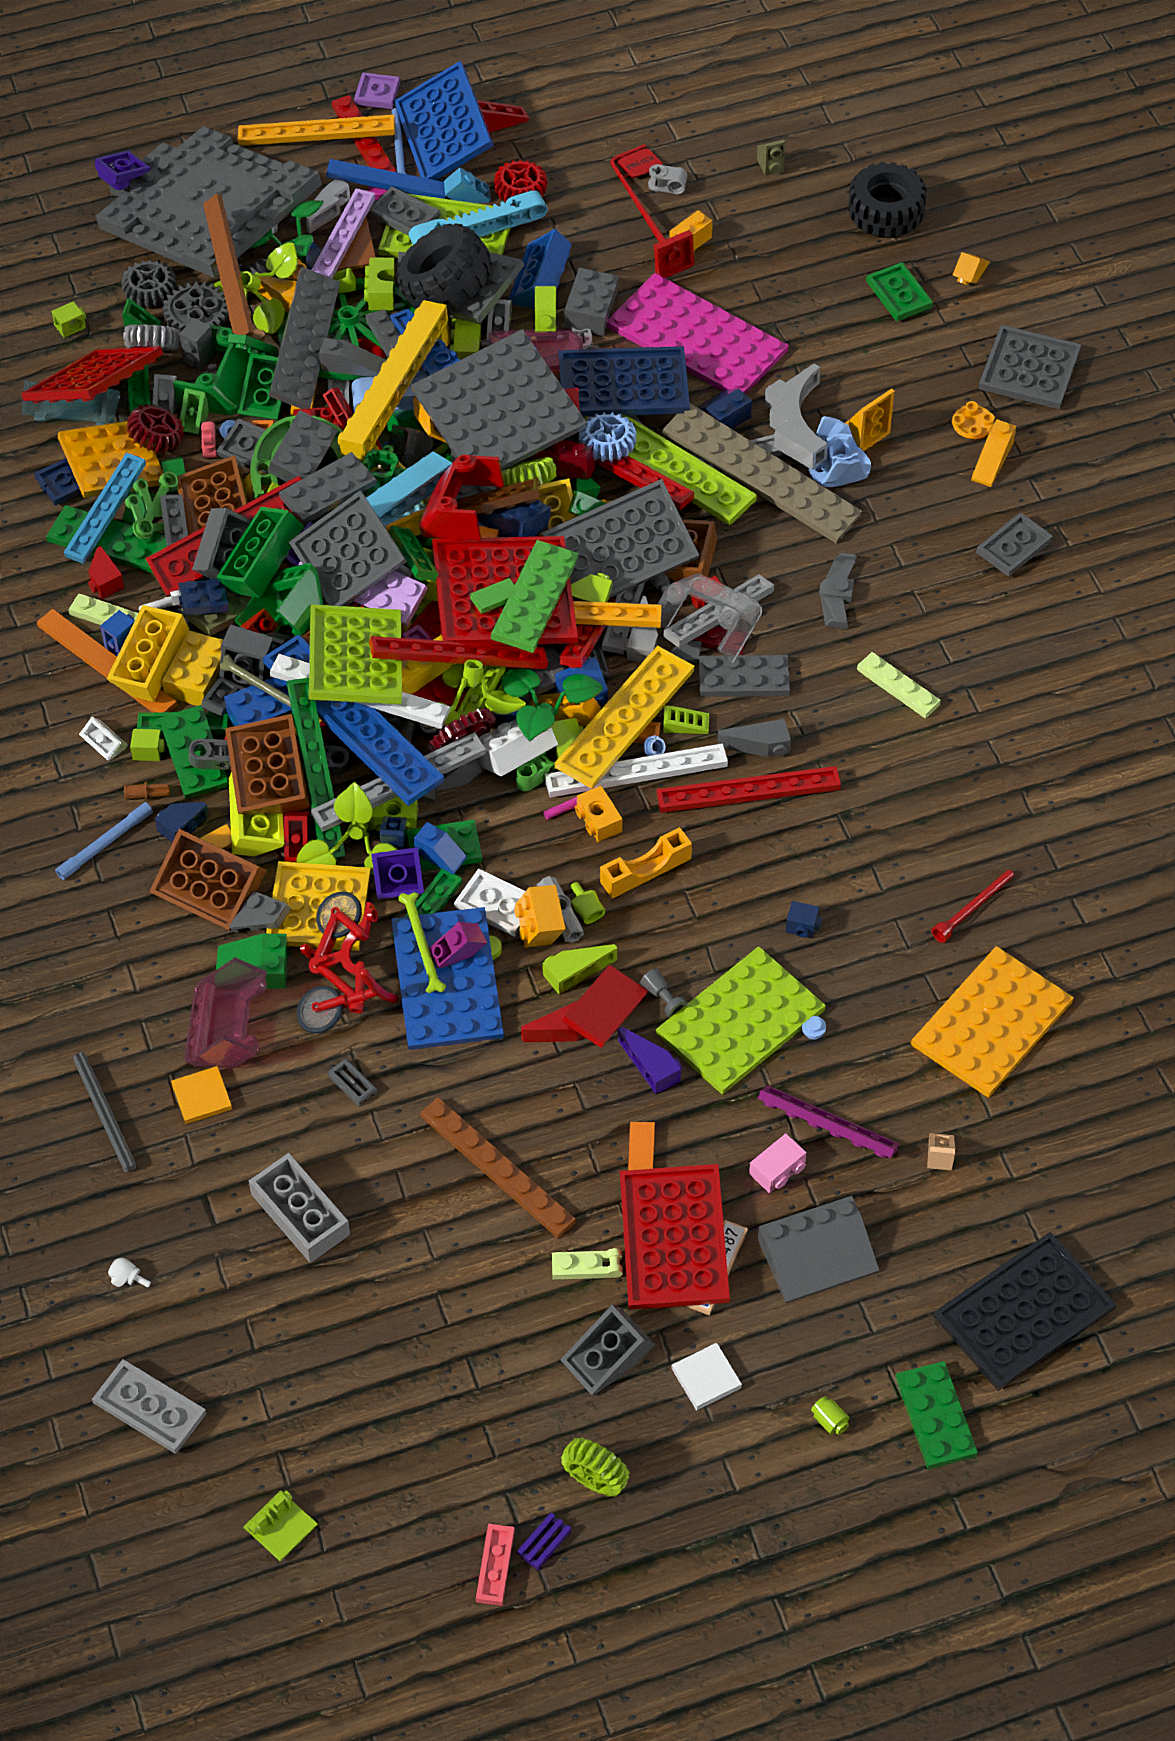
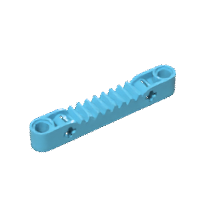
M529 191L508 198L506 204L501 202V206L493 204L492 209L486 206V211L479 208L478 213L471 211L469 216L463 213L462 218L456 215L455 220L449 217L448 221L436 219L416 225L409 231V238L414 245L420 237L425 236L437 226L440 228L445 224L453 225L454 223L462 224L471 230L473 229L481 237L540 219L546 215L548 208L538 191Z

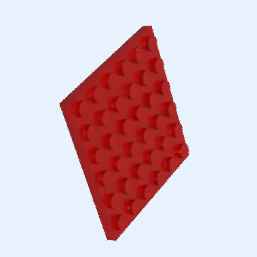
M564 536L481 538L480 541L451 538L432 539L434 567L438 572L436 589L442 641L507 645L491 639V633L505 605L481 614L470 599L471 593L508 578L515 585L536 541L539 540L566 549ZM570 577L538 644L578 642Z

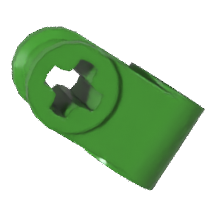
M546 752L517 767L516 786L518 789L531 791L545 781V774L558 771L555 768V762H552L546 756Z

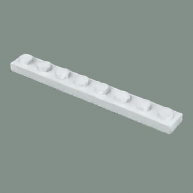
M278 654L270 670V676L285 681L308 678L309 663ZM402 692L401 704L356 702L442 729L450 712V706Z
M722 743L615 762L594 788L598 786L607 788L728 767V760ZM563 772L545 774L549 798L591 790L588 786Z

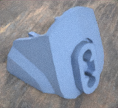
M822 417L816 435L828 443L827 460L813 470L809 468L812 480L823 487H835L867 478L871 470V462L868 456L857 447L849 425L835 418Z

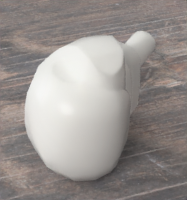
M117 1258L109 1268L108 1274L112 1278L111 1283L116 1287H120L125 1283L132 1285L134 1281L146 1287H149L151 1284L150 1281L139 1276L140 1269L136 1268L134 1264L125 1258Z

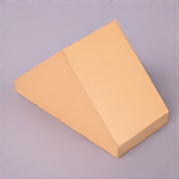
M929 1133L927 1168L952 1170L955 1155L954 1135Z

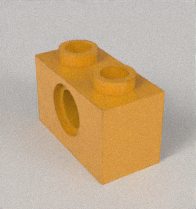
M602 786L577 795L575 811L580 819H584L589 835H594L597 842L622 832V817Z

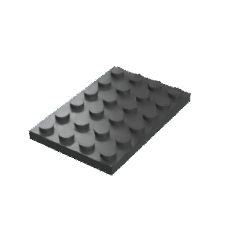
M662 479L542 532L543 536H564L566 549L579 553L578 560L570 575L571 584L590 574L597 575V573L608 575L610 577L609 580L613 582L609 598L699 558L693 541Z

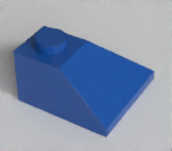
M595 657L586 660L582 668H568L555 674L556 693L565 691L562 684L567 677L574 674H584L603 686V690L594 697L600 707L608 702V689Z

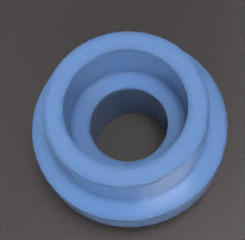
M649 736L645 740L644 752L647 756L659 755L665 752V742L659 736Z

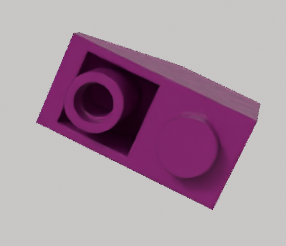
M458 922L436 941L429 950L437 968H443L472 957L487 942L478 923Z

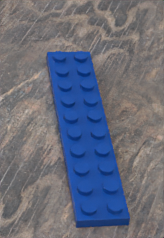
M298 634L264 656L263 663L271 670L278 654L309 663L310 645ZM281 680L287 686V681ZM315 700L318 717L408 806L444 782V776L375 708L356 702Z

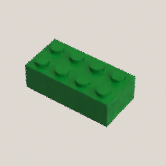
M260 507L216 578L234 594L260 598L266 591V587L272 577L277 573L282 561L287 557L292 547L289 542L300 534L304 525L289 510Z

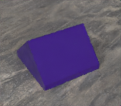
M418 847L371 854L378 900L399 897L401 893L407 895L413 892L418 894L424 893Z

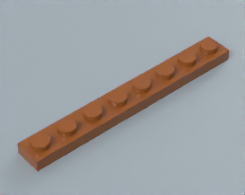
M437 1097L420 1112L422 1119L556 1238L559 1239L576 1223V1219L440 1098Z

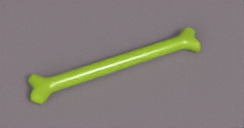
M413 892L409 895L401 893L398 900L406 906L429 979L426 992L430 994L434 991L444 992L446 985L438 979L415 906L418 893Z

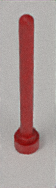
M1007 870L947 922L937 923L931 929L934 938L941 943L947 941L952 936L953 928L1014 877V872Z

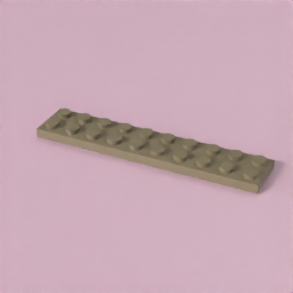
M691 403L690 411L677 414L663 429V435L836 544L861 516L862 511Z

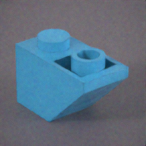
M462 168L457 169L444 180L445 195L452 200L470 203H488L491 201L488 184Z

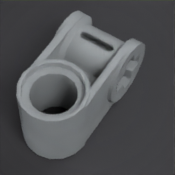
M660 164L650 167L649 174L651 179L648 182V187L652 191L672 194L684 192L688 176L686 170L680 167H669Z

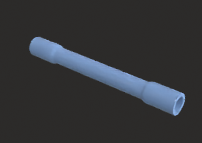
M146 802L129 813L125 819L77 855L69 858L55 869L57 875L62 880H65L77 871L81 865L130 828L138 825L153 813L152 808Z

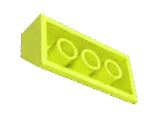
M231 772L229 777L232 854L255 857L283 847V813L238 814Z

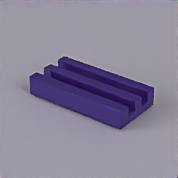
M550 1513L517 1551L518 1555L539 1570L569 1535L571 1527L564 1525L561 1519L555 1518V1515ZM551 1524H554L549 1529V1531L543 1536V1538L536 1544V1546L530 1551V1553L527 1554L526 1552L533 1546V1544L539 1539V1537L545 1532V1530ZM558 1529H560V1534L547 1547V1549L541 1554V1556L537 1560H534L533 1558L536 1556V1554L544 1547V1545L555 1534V1532Z

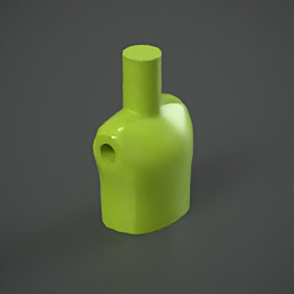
M578 882L573 883L571 889L576 897L571 901V904L584 923L590 924L603 917L606 911L595 891L588 890L584 892Z

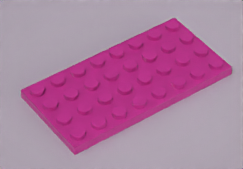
M656 273L607 321V328L641 347L684 346L686 371L721 391L739 388L743 393L747 394L788 351L786 343Z

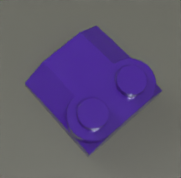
M130 150L95 158V167L99 177L116 190H124L129 186V181L151 171V167L132 154Z

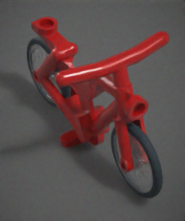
M349 892L333 893L320 904L316 914V924L323 936L318 948L313 949L308 944L301 945V952L310 959V971L316 975L322 974L344 993V995L340 996L332 987L318 986L309 990L301 998L297 1007V1020L300 1026L310 1033L318 1034L330 1030L339 1021L343 1009L349 1008L350 1012L363 1013L364 1001L378 996L382 1000L393 1004L399 1001V997L396 994L386 991L375 981L371 973L365 969L364 962L359 961L353 964L351 961L350 951L356 941L368 940L371 922L377 921L378 911L371 902H366L364 917L358 925L362 915V906L359 899ZM347 935L341 950L331 954L337 938ZM342 963L343 967L355 976V990L330 968Z

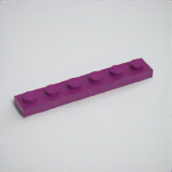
M769 1085L761 1089L758 1099L764 1101L766 1106L774 1109L778 1107L786 1111V1114L792 1118L798 1119L800 1117L807 1120L808 1124L812 1127L827 1129L831 1135L837 1138L845 1137L851 1140L852 1144L857 1147H867L874 1150V1153L879 1157L892 1158L900 1146L895 1141Z

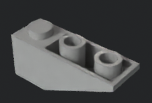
M642 596L640 604H648L646 596ZM629 626L630 638H626L624 642L627 660L642 663L658 646L656 627Z

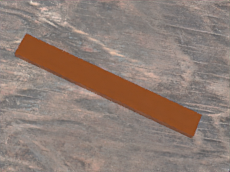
M216 193L203 204L232 331L233 334L251 337L254 334V329L222 195Z

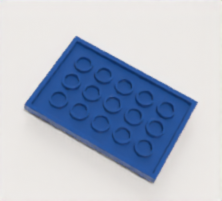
M461 61L394 100L422 178L437 180L494 146L466 69Z
M485 907L418 915L429 948L458 922L478 923L487 942L472 957L443 968H437L432 957L438 979L446 985L444 992L441 993L438 991H434L431 994L426 992L429 979L409 916L392 918L408 1050L504 1038Z

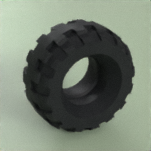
M454 223L453 225L445 224L420 237L406 251L405 256L402 257L399 263L400 267L397 268L396 276L400 286L399 289L415 309L419 308L423 300L447 305L448 314L452 310L465 305L485 285L486 279L491 272L492 262L488 248L473 229L471 230L469 227L459 223Z

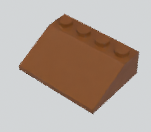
M235 455L177 476V488L179 495L183 497L188 535L206 526L211 509L228 508L234 511L251 502L245 487L244 470Z
M292 714L225 728L238 814L286 813L311 808Z
M179 829L149 892L227 930H231L229 925L252 892L258 891L267 870Z

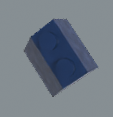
M739 388L728 389L697 406V408L733 429L751 418L752 400Z

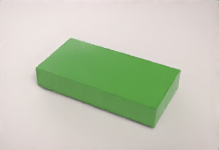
M508 578L471 593L470 599L480 613L483 614L505 605L515 585Z

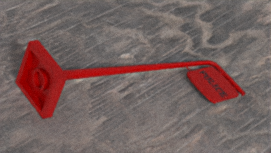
M643 144L613 157L610 164L659 242L654 244L655 273L663 278H668L695 266L693 234L690 230L666 239L624 178L628 175L632 178L649 173L651 166L656 164L663 165L649 149H644L646 145ZM617 159H620L618 164L628 173L627 175L623 176L614 162Z

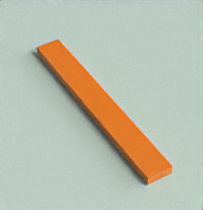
M54 609L37 621V626L104 677H108L117 656ZM161 689L154 702L131 696L151 712H171L177 707V701Z

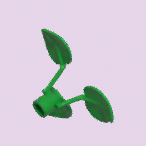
M323 200L303 202L291 212L292 216L296 217L298 237L286 243L292 242L295 245L297 258L303 264L306 263V256L314 238L312 235H302L300 220L302 217H309L316 213L323 205ZM270 229L250 248L261 246L269 239H273L279 247L283 244L272 234L273 231Z
M514 668L504 672L502 675V688L508 695L523 697L529 692L532 695L535 707L531 705L524 706L517 712L516 716L518 727L529 742L553 726L555 721L554 715L558 714V709L564 696L571 703H583L594 698L603 690L602 684L587 675H571L563 681L562 687L565 691L561 692L553 708L548 703L539 705L533 689L540 685V679L532 670Z

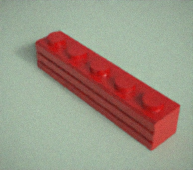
M339 387L331 388L323 394V397L344 431L348 419L352 418L354 413Z

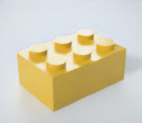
M188 630L162 679L164 692L174 700L195 706L201 705L204 697L219 679L223 640Z

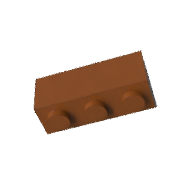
M682 519L699 554V558L664 573L666 576L683 587H693L708 579L717 542L714 521Z

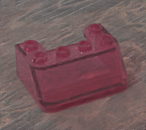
M235 957L197 984L193 995L185 1062L193 1066L235 1068L257 1053L259 1044L255 1036L248 1035L247 1023L250 1018V1001L259 994H262L266 989L267 971Z

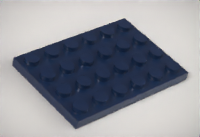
M684 346L558 350L560 384L563 388H578L580 413L583 417L595 416V414L600 416L603 415V412L605 414L613 412L617 416L618 414L684 413V411H690Z

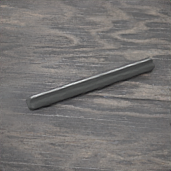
M84 1052L75 1054L73 1056L74 1063L125 1172H130L136 1169L135 1160Z

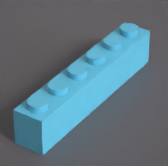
M432 452L366 497L384 526L386 527L430 496L439 478L450 467L452 462Z

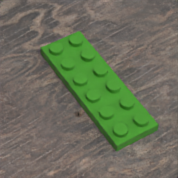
M537 540L491 633V639L534 653L575 567L579 553Z

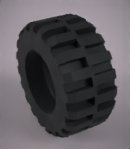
M879 162L878 165L872 164L867 169L863 168L859 171V174L854 176L850 185L848 211L854 224L858 228H862L865 233L868 234L870 232L876 237H900L903 233L905 235L910 233L923 220L925 212L926 185L920 175H917L913 169H907L908 167L903 164L901 166L896 165L895 162L890 164ZM881 197H890L897 199L899 201L893 203H886L878 201L876 199Z

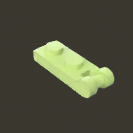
M612 1248L608 1251L552 1252L553 1280L620 1277L623 1275V1267L620 1265L622 1251L618 1248ZM602 1262H610V1265L602 1267Z

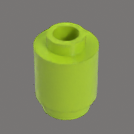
M824 1396L811 1409L814 1413V1418L830 1435H840L849 1426L847 1423L849 1416L833 1399H828Z

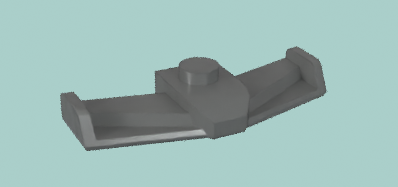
M840 553L834 559L825 580L820 584L819 596L821 597L826 627L848 629L844 602H851L854 580H850L848 577L857 561V555Z

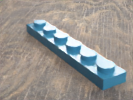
M126 452L65 549L64 555L66 558L85 564L133 487L134 482H136L146 466L145 459Z

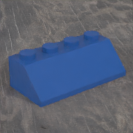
M556 229L527 245L522 259L524 267L516 276L508 300H512V305L535 309V286H556V289L558 288L561 274L565 270L566 260L570 255L569 251L572 243Z

